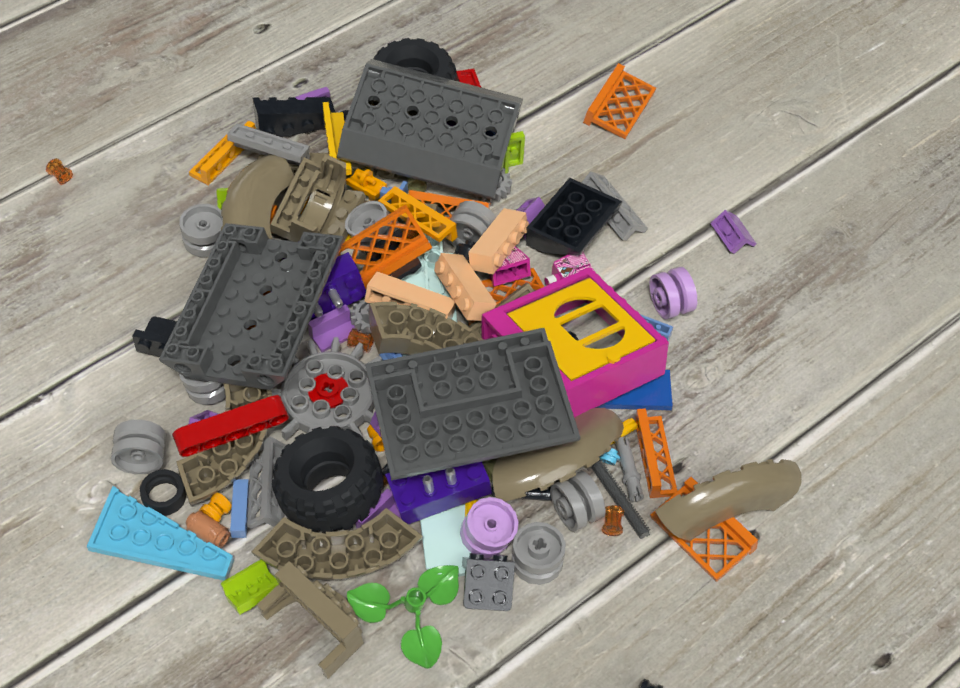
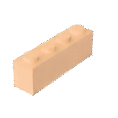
M503 208L469 251V263L474 271L494 274L502 266L503 261L511 254L515 245L527 233L526 228L529 222L527 221L526 212Z
M441 253L438 261L435 263V273L466 320L482 321V314L495 309L497 303L463 255Z
M376 272L368 283L364 301L366 303L397 302L399 305L407 306L413 303L417 304V307L429 311L432 308L446 314V319L453 318L456 303L450 297L380 272Z

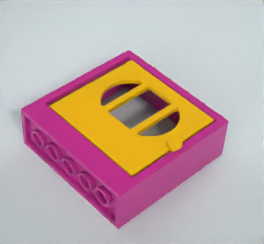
M590 267L482 314L481 338L484 340L545 328L548 341H551L574 418L665 374L669 346L667 339L656 331L652 324L648 323L638 311L634 310L624 298L620 297ZM584 303H587V304H588V305H585V306H583V307H581V308H579V309H576V310H574V311H572V312H570V313H567V314H565V315H563V316H561V317H559V318H555V316H558V315H560V314H562V313H564V312H567V311H569V310H571V309H573V308H575V307H578V306H580V305H582V304H584ZM593 310L610 325L578 341L561 326ZM615 332L622 337L620 342L608 348L593 349L585 347Z

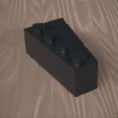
M252 97L257 130L279 137L325 129L323 102H329L330 113H336L330 97H306L304 100H298L296 97H288V100H277V97L260 100L259 97Z

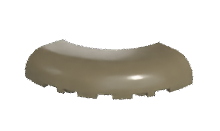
M272 154L264 156L250 163L236 176L227 190L226 200L222 205L221 216L223 217V226L221 231L225 223L264 227L268 238L272 239L270 230L272 206L277 196L288 190L294 178V174L285 158Z
M397 302L369 303L370 330L378 354L402 353L412 355L484 340L482 338L479 339L473 334L472 329L459 320L455 322L450 318L446 319V314L432 308L429 311L417 307V304L413 303L410 306L399 305Z
M223 383L226 397L225 412L272 396V390ZM268 429L176 461L190 506L207 500L216 492L219 493L232 484L247 469L259 452Z
M592 408L575 417L580 434L579 441L497 458L492 473L496 498L506 502L526 497L525 492L536 488H540L541 491L546 490L556 480L562 483L576 476L575 471L581 467L589 468L600 460L599 456L611 450L610 444L619 440L624 429L620 417L612 410L606 408Z
M769 459L759 464L757 462L741 465V470L731 473L730 470L713 476L712 479L714 481L712 482L705 481L694 485L693 492L684 497H681L680 494L655 510L662 523L675 536L691 541L704 531L732 517L758 510H777L799 491L802 483V474L797 463L791 460L781 459L779 463H774L772 459Z
M387 508L358 529L326 532V534L312 532L311 529L299 526L283 517L251 552L254 556L277 570H280L290 561L295 567L300 565L307 572V578L310 580L338 581L358 578L386 568L410 552L422 540L423 536Z

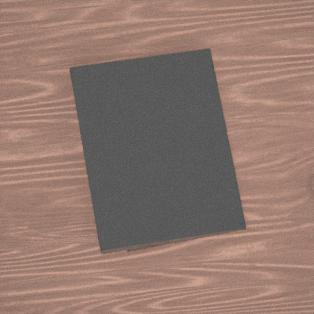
M545 328L365 364L391 480L580 440L576 421L551 341H548Z

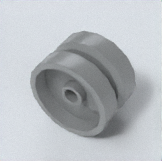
M378 201L362 203L348 214L345 228L352 238L389 215V212L384 204ZM390 226L381 227L378 234L388 236ZM363 238L360 245L370 247L372 238ZM376 239L375 244L381 241L382 239Z
M475 201L461 202L450 218L451 221L456 223L458 236L451 243L456 247L458 243L465 244V240L477 242L495 220L496 216L481 203Z
M197 204L185 210L181 215L179 225L185 249L192 255L209 257L223 226L222 210L217 206Z
M179 373L189 398L195 403L202 405L215 404L226 398L223 383L190 379Z
M129 420L117 425L113 435L112 464L117 469L131 474H148L160 469L164 460L163 448L166 438L164 429L146 420Z
M580 471L576 473V476L570 478L569 481L557 482L551 486L550 493L554 507L560 519L569 530L575 532L587 526V522L593 523L605 517L606 509L602 494L594 480L586 472Z
M542 522L530 523L518 530L514 537L511 561L515 562L514 572L520 579L530 584L541 585L550 583L558 577L563 568L566 547L564 537L556 527Z

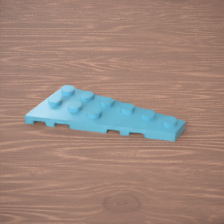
M114 486L111 488L87 544V549L91 552L223 581L228 578L234 561L233 555L210 542H204L195 533L179 527L178 523L150 507L143 506L130 495L129 497L124 495Z

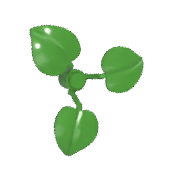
M443 565L425 571L418 580V588H411L407 592L406 597L402 596L390 605H387L390 600L388 590L378 583L363 584L347 591V600L356 616L368 623L381 622L385 618L386 609L390 610L404 603L407 611L415 613L416 630H409L403 635L401 650L409 661L429 669L438 661L442 640L435 627L425 626L420 628V611L423 609L427 598H430L431 602L436 605H447L455 599L459 588V568L453 565Z

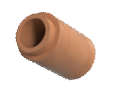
M201 511L191 513L186 520V530L195 533L199 539L206 543L210 542L222 548L230 537L227 527Z

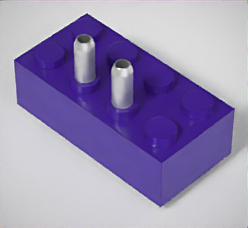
M349 252L336 258L310 321L336 308H341L345 304L349 305L365 297L366 289L359 270Z
M482 461L391 480L390 473L385 474L400 518L407 524L492 494L490 480Z

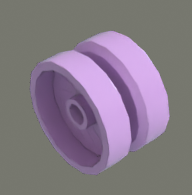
M676 267L670 269L667 273L660 272L650 277L651 299L655 309L663 319H670L676 317L679 313L686 314L696 309L698 302L695 284L684 267Z
M493 497L480 499L473 504L461 524L460 535L463 544L471 553L484 554V558H492L494 554L500 555L506 550L518 531L516 512L508 503L501 499Z

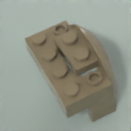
M326 154L321 164L304 157L270 224L271 232L293 242H299L303 232L324 234L343 196L346 182V163ZM316 190H321L325 193H328L330 196L324 195L320 192H317ZM310 193H311V196H310V198H309V200H308V202H307V205H306V207H305L303 213L301 214V216H300V218H299V215H300V213H301V211H302V209H303V207H304V205H305V203H306V201H307V199H308V197H309V195H310Z
M288 561L275 574L278 585L257 604L261 615L268 620L287 605L298 602L339 641V644L318 664L324 673L323 675L329 679L364 644L361 636L363 632L358 626L360 623L352 606L341 594L334 591L327 583L322 585L318 580L312 583L307 578V572L300 565L295 567Z

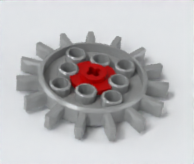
M338 337L333 338L331 351L320 353L317 352L314 342L309 340L308 353L310 356L299 360L296 356L294 357L291 364L292 368L288 371L285 380L281 382V389H271L272 396L279 395L289 415L288 419L291 421L281 430L282 437L285 440L298 429L309 433L314 428L322 427V429H326L329 426H340L344 430L351 429L363 437L358 427L365 421L370 423L374 415L372 413L374 403L366 366L359 360L364 352L362 343L359 342L349 355L339 352L340 343ZM378 356L368 363L382 361V358ZM313 368H319L317 371H311ZM333 373H340L338 376H332ZM354 378H361L359 381H353ZM307 385L312 386V387L309 388V389H304V388H303L304 386H307ZM349 395L355 396V397L352 398V399H346V398H345V397H347V396H349ZM298 403H304L301 407L295 406ZM320 408L326 409L323 412H317ZM342 413L347 414L345 417H339L338 415Z

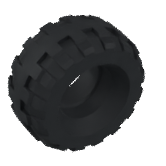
M403 38L397 42H390L387 44V47H382L373 58L374 60L456 81L457 79L455 63L452 62L448 52L444 48H439L438 44L432 41L427 42L425 39Z
M329 426L326 429L318 427L312 429L307 434L302 433L298 435L293 443H288L282 449L281 457L276 459L272 471L274 476L272 488L280 509L287 519L299 526L311 529L312 532L318 533V531H322L325 534L326 532H335L341 529L348 530L353 528V524L358 520L361 522L369 516V510L371 508L375 509L381 497L380 493L384 482L379 459L370 442L364 440L351 429L344 430L340 426ZM336 475L346 476L341 483L332 488L312 491L321 480Z

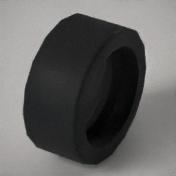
M156 470L148 474L140 485L142 504L164 516L177 512L185 503L186 492L181 476L172 470ZM168 483L176 486L177 493L167 501L157 502L149 497L150 491L160 484Z

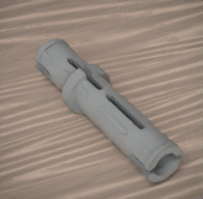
M620 437L618 441H615L618 455L621 457L620 463L624 474L622 480L627 486L629 500L634 502L635 497V501L638 502L644 498L640 485L641 476L635 466L629 438L625 437L624 443L623 437Z

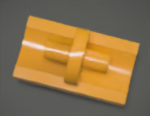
M357 168L355 173L346 179V184L352 187L353 191L364 192L370 201H378L380 199V190L382 187H387V183L374 177L373 171L369 169L363 171Z

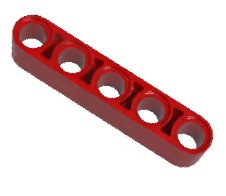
M273 395L180 427L173 432L172 436L180 456L188 457L280 425L288 420L289 415L281 397Z

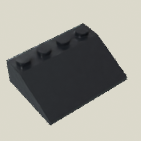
M569 177L527 226L526 245L543 253L580 256L621 206L622 201Z

